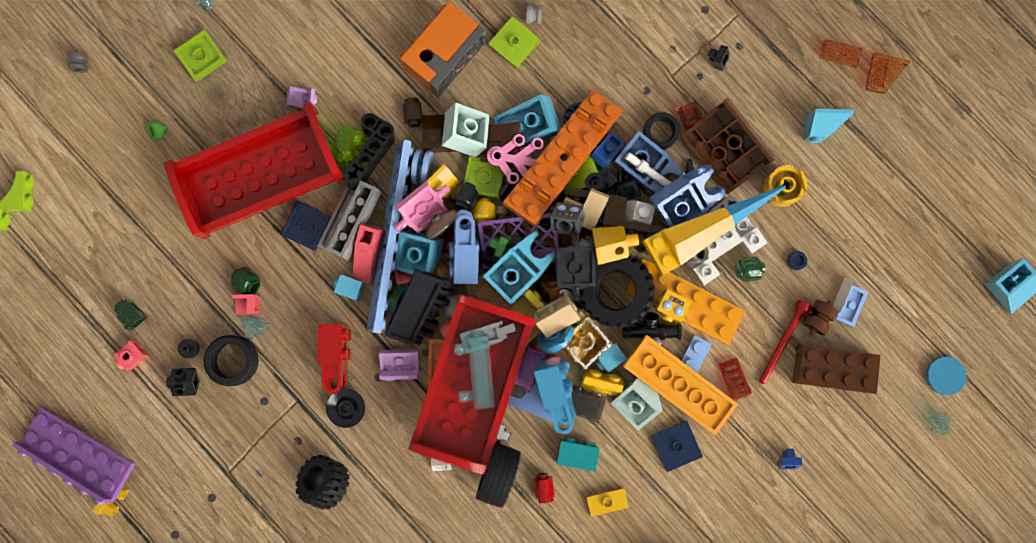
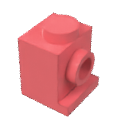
M128 341V344L113 355L116 358L114 363L121 370H132L149 356L138 341Z

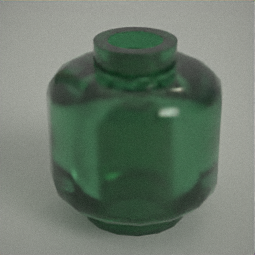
M756 256L741 258L735 265L736 276L743 282L758 281L766 271L764 262H761Z

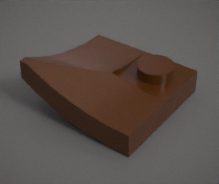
M520 121L488 126L487 148L481 152V162H488L487 152L490 148L495 146L502 148L512 141L515 135L520 134ZM516 137V142L518 144H520V138ZM520 146L514 147L507 154L516 155L520 152ZM497 152L494 153L495 159L500 158V154Z

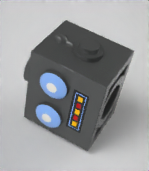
M557 202L550 216L551 232L569 235L571 233H579L584 224V206Z

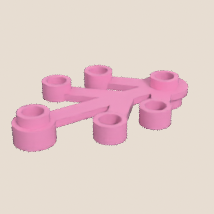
M517 134L513 137L512 141L502 148L499 146L490 148L487 152V160L490 164L500 167L509 184H515L519 181V175L512 172L506 162L513 163L523 177L528 171L525 166L531 167L537 160L526 158V156L534 150H539L543 147L542 139H533L531 144L516 155L507 154L514 147L524 144V136ZM516 137L521 138L520 144L516 142ZM535 141H538L540 143L539 147H536L534 145ZM495 152H497V153L500 154V158H499V159H495V157H494V153H495ZM511 175L516 177L515 182L510 180Z

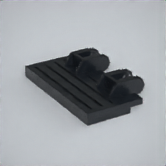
M415 268L384 332L385 337L411 345H421L424 339L422 336L432 338L434 331L423 325L433 328L438 327L439 322L434 317L439 309V305L448 307L451 302L446 297L438 294L441 293L453 297L456 291L450 288L452 280Z

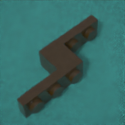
M570 187L568 198L582 204L585 202L590 190ZM607 194L609 199L605 205L601 227L623 226L626 235L638 234L644 236L645 239L662 231L660 226L624 220L627 197Z

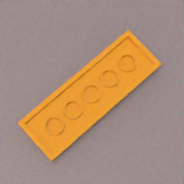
M645 259L641 260V263L648 268L654 279L655 299L652 302V307L655 308L658 304L659 296L663 294L664 290L668 289L692 301L689 307L690 311L684 317L683 323L729 345L745 310L670 272L661 276L653 263ZM631 280L625 291L626 294L632 297L635 296L633 280Z
M646 334L622 365L714 435L718 433L738 406L735 401Z

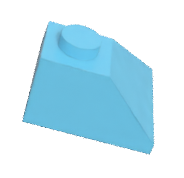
M814 109L804 118V140H810L811 143H821L854 114V110Z

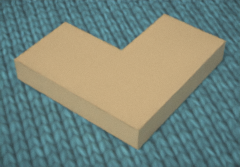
M591 188L584 204L565 197L563 203L584 206L585 218L582 227L592 230L602 214L609 195Z

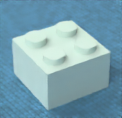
M455 103L445 112L442 146L477 157L487 148L489 114Z

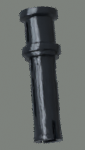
M661 323L655 329L623 327V332H631L623 333V339L643 338L645 334L650 338H659L660 340L667 338L682 339L681 323H677V325Z

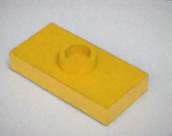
M624 487L586 497L591 517L629 508Z

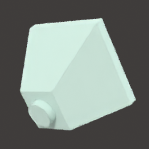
M637 377L610 403L637 430L641 429L662 411L658 393Z

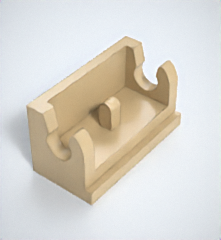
M568 294L534 312L535 323L546 338L581 318L576 311L578 310Z

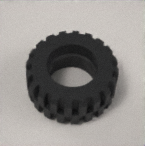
M632 256L599 265L596 258V287L580 289V302H583V309L589 313V317L603 326L612 328L630 326L643 319L646 313L650 311L652 302L655 299L654 279L648 268ZM614 272L628 275L635 285L634 299L628 306L621 309L608 307L602 301L599 293L602 280Z

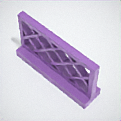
M552 212L544 213L543 217L539 220V222L543 218L550 217ZM519 216L478 222L481 248L484 252H487V245L498 231L504 236L511 237L519 229L527 237L536 226L544 231L545 234L540 241L536 238L534 240L537 243L534 249H531L534 257L544 258L555 251V248L560 247L558 233L553 232L551 234V227L547 231L539 225V222L535 227L533 226L529 233L520 227L524 219ZM509 222L515 226L510 235L500 229L504 223ZM491 225L496 229L491 238L484 234L483 226ZM549 235L554 239L555 246L546 247L541 242ZM515 239L513 240V243L516 245L519 243ZM483 264V268H484V269L492 268V267H486V266Z

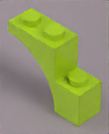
M16 171L10 191L0 201V231H8L10 224L9 212H31L34 204L32 197L34 179L32 174L25 171Z

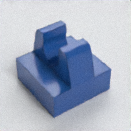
M794 448L785 449L783 457L777 462L778 470L799 469L803 465L802 457L795 456Z

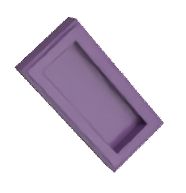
M528 347L522 359L515 384L531 390L536 380L534 370L537 362L544 360L546 353Z

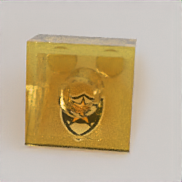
M589 315L573 328L574 334L572 339L563 348L575 365L584 371L612 345L611 341Z

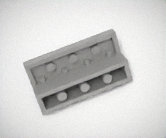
M360 181L356 190H351L346 186L317 247L349 261L355 249L360 224H367L382 191L363 181Z

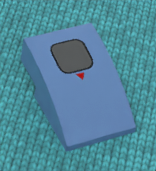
M535 380L531 390L514 383L508 405L552 421L549 409L544 410L537 381Z

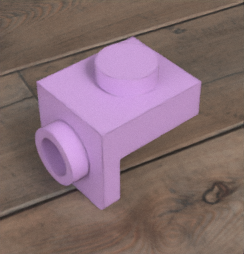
M292 86L288 87L286 106L304 109V104L311 102L314 106L316 105L317 94H315V88L307 90Z

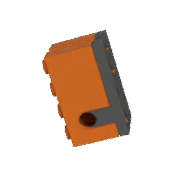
M452 2L443 5L439 9L438 16L427 23L426 30L414 38L413 45L410 48H406L400 58L404 70L438 98L486 43L485 29Z

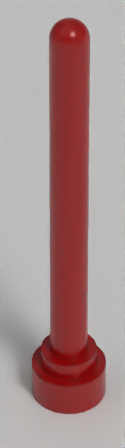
M797 300L794 306L795 314L759 378L761 384L767 382L802 316L809 313L812 306L808 303Z

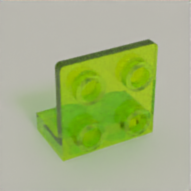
M345 124L330 147L336 163L344 168L350 165L355 158L354 154L356 151L360 150L365 144V135L360 128L356 127L353 129Z

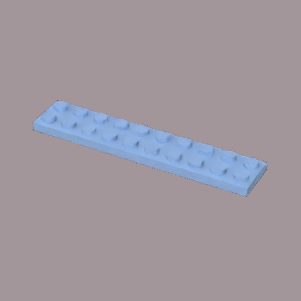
M408 140L400 142L395 149L383 229H386L377 260L366 332L381 333L386 324V319L383 318L384 310L387 311L389 299L386 298L387 292L391 290L392 280L389 279L390 273L394 271L395 267L393 254L397 252L398 248L396 235L400 233L394 227L399 223L401 215L395 206L406 195L407 185H405V179L410 173L408 160L409 158L411 159L413 154L412 141Z

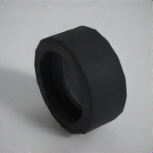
M660 112L649 117L644 125L643 134L662 150H666L677 141L680 134V125L671 114ZM666 121L670 124L672 128L671 138L665 142H658L653 139L650 133L653 123Z

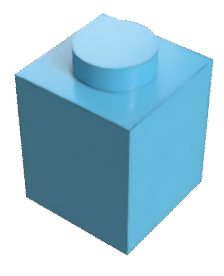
M340 274V277L336 278L333 284L334 293L359 301L365 283Z
M614 343L596 356L597 361L595 363L601 371L605 370L608 373L627 358L617 344Z

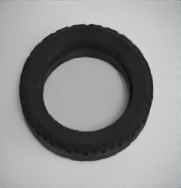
M224 335L215 339L207 347L203 362L207 375L215 383L222 386H238L252 378L258 368L259 359L255 346L248 339L237 335ZM229 344H236L241 347L246 357L244 369L235 377L223 375L217 365L219 352Z

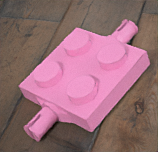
M424 182L395 206L403 218L394 226L395 229L400 232L408 225L418 234L432 223L430 220L436 213L443 214L448 210L442 200V197L451 191L445 184L436 192L427 182Z

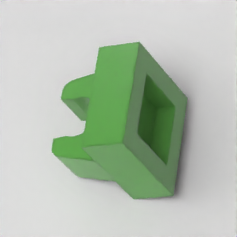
M503 236L499 239L495 237L491 239L489 246L496 249L495 256L502 258L510 250L514 238Z

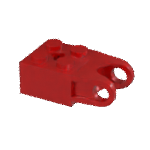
M318 324L317 364H322V387L327 393L331 394L337 393L340 389H345L347 385L348 360H351V349H348V341H351V329H348V326L344 324ZM333 379H336L338 382L335 389L332 387Z

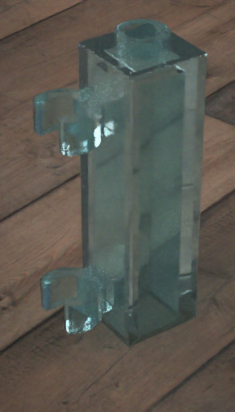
M481 330L472 331L470 335H467L468 344L454 345L455 355L469 353L472 391H459L460 402L473 400L474 409L494 408L488 334L483 333Z

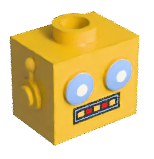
M666 289L659 296L658 304L655 306L654 311L661 314V318L671 323L673 320L677 323H682L684 317L690 311L689 307L692 301Z

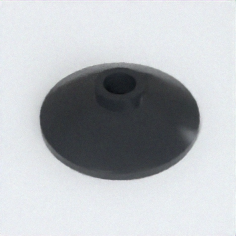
M340 389L329 397L326 413L334 425L349 428L362 420L365 414V402L358 392L352 389ZM345 404H348L350 406V410L348 412L344 410Z

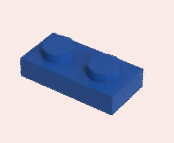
M611 131L590 157L602 168H605L626 143Z

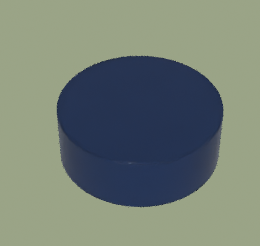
M794 251L788 255L787 265L792 270H801L807 265V256L801 251Z

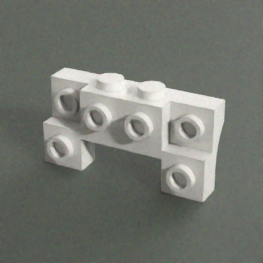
M746 217L707 246L709 257L706 261L697 264H690L686 261L685 264L695 275L701 286H704L720 275L712 263L713 260L739 243L743 245L750 255L766 245L767 241L758 228H754L748 217Z

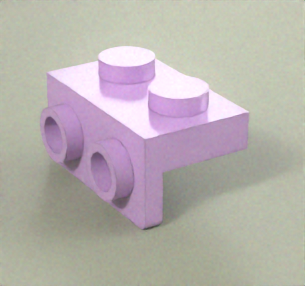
M418 349L379 351L380 380L394 381L396 379L411 381L419 378Z

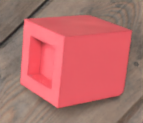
M232 295V299H235L236 315H259L258 295Z

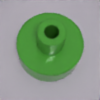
M157 120L147 123V131L153 141L162 139L163 132L168 130L165 124L160 125Z

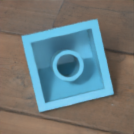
M413 230L401 231L399 233L394 269L413 274L415 268L432 273L441 258L444 238L434 237L428 239L427 234L421 232L417 234Z

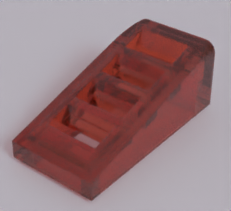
M697 101L676 108L685 131L702 118ZM692 109L693 112L686 114L685 111ZM695 116L696 119L688 121V118Z
M737 357L718 364L733 401L751 396V389ZM735 365L736 369L726 372V368ZM738 373L739 376L729 379L728 376ZM741 380V384L732 386L731 383ZM744 388V391L735 393V390Z

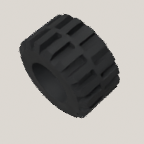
M317 455V457H311L310 460L305 462L304 466H301V471L296 477L298 479L295 482L297 487L295 491L302 502L322 510H328L331 506L335 507L338 501H342L343 495L347 493L346 488L349 487L348 479L350 478L349 474H347L348 469L344 467V464L328 456Z

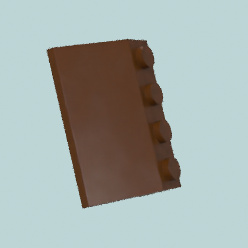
M728 97L680 135L703 165L712 166L714 170L713 178L724 188L727 195L743 184L756 171L774 161V154Z

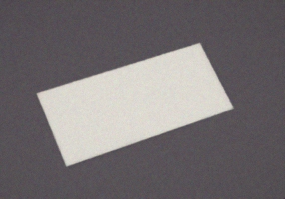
M844 278L833 304V307L839 312L844 307L855 279Z

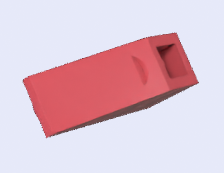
M360 224L355 241L353 279L371 285L386 229L370 224Z

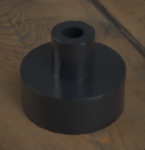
M591 173L586 177L585 186L588 190L593 188L601 192L605 188L606 182L601 174Z
M185 339L178 345V352L183 358H194L200 350L199 344L192 339Z

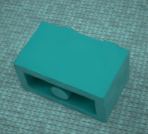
M565 437V440H560L556 464L596 472L600 448L595 446V442L584 441V444L576 443L577 439Z

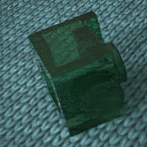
M121 300L114 306V311L118 314L116 317L121 323L126 324L124 326L126 330H134L148 318L133 300Z

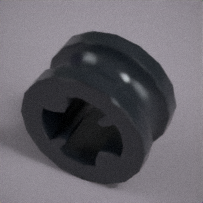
M655 312L646 313L641 322L642 326L646 329L657 328L659 326V315Z

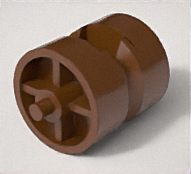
M821 300L815 301L811 308L812 314H808L802 322L804 326L810 329L809 334L813 335L815 332L823 336L826 335L830 328L829 322H833L839 313L837 309L831 306V301L827 303Z

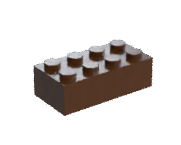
M796 345L793 384L877 394L881 355Z

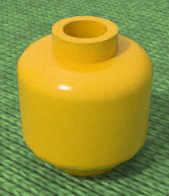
M479 199L471 210L475 225L478 227V222L496 219V206L489 199ZM485 225L483 228H488L491 225Z

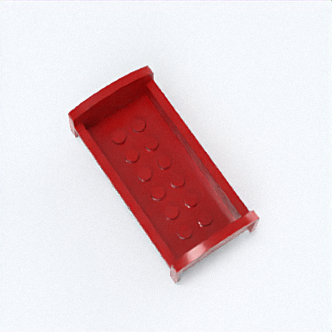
M311 102L304 104V109L177 162L169 160L163 163L175 199L192 235L206 239L211 237L210 234L301 195L335 181L339 183L345 181L344 174L336 164L316 115L319 113Z
M459 295L408 450L486 475L496 438L536 319L471 297ZM495 321H502L503 324L514 323L516 331L506 334L507 338L503 339L502 342L465 353L459 335L460 332Z

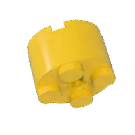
M784 165L775 169L765 178L763 184L764 193L781 187L782 184L787 185V189H783L769 200L771 205L778 207L790 206L803 197L807 189V179L804 173L791 165Z

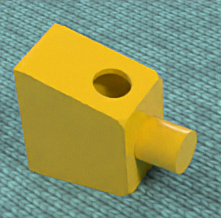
M623 226L592 228L598 265L627 258L629 256L628 247L639 245L638 234L626 235Z

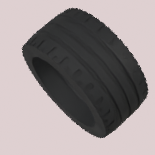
M495 443L486 475L482 474L476 493L477 500L503 508L518 470L521 458L520 451Z

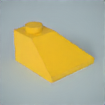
M444 164L426 181L436 192L445 184L451 191L442 197L443 201H449L456 186L461 184Z

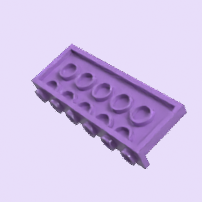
M40 407L21 442H14L12 444L13 447L18 449L17 452L19 454L29 456L33 459V463L48 468L47 471L49 473L59 475L63 478V482L78 487L77 490L79 492L94 497L93 501L102 505L115 502L136 464L44 407Z

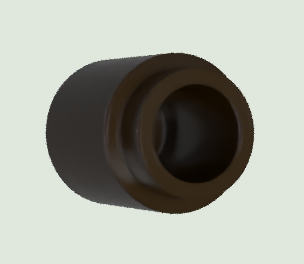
M407 98L402 105L404 123L408 127H418L423 121L421 103L418 98Z

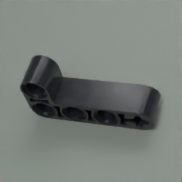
M372 113L364 114L361 118L362 130L370 138L344 173L346 185L351 190H356L360 181L366 182L395 141L393 126ZM369 123H373V124H374V125L371 126V127H367V126H366V125L369 124ZM383 133H390L388 136H382ZM374 147L380 148V149L377 150V151H372V150H371V149L374 148ZM362 162H369L366 166L360 165Z

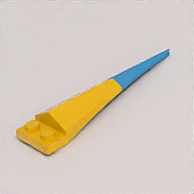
M786 186L775 188L664 229L643 240L642 243L659 274L662 276L684 264L785 189Z

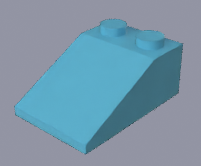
M542 94L493 117L495 124L520 121V134L525 138L524 144L520 147L528 146L535 138L546 140L557 135L561 130L551 98Z

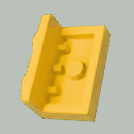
M585 368L581 387L618 396L619 393H622L624 383L623 378L618 375L606 374L598 370Z

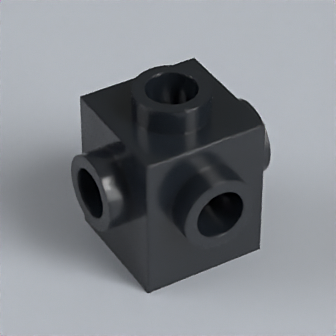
M196 368L172 369L170 377H167L166 381L167 388H170L172 396L196 395L200 383Z

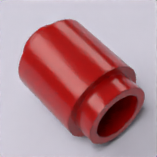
M548 473L537 474V478H534L533 482L538 503L554 501L553 477L548 476Z

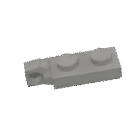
M495 321L460 332L459 335L466 353L502 342L503 339L507 338L506 334L516 330L513 322L503 324L502 321Z

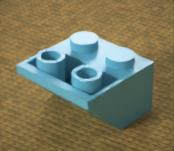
M1025 258L1014 260L984 285L1006 311L1012 314L1036 294V271Z

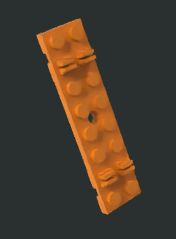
M592 89L503 201V205L535 227L546 210L550 208L605 137L612 125L619 119L623 110ZM566 155L567 160H562L560 156Z

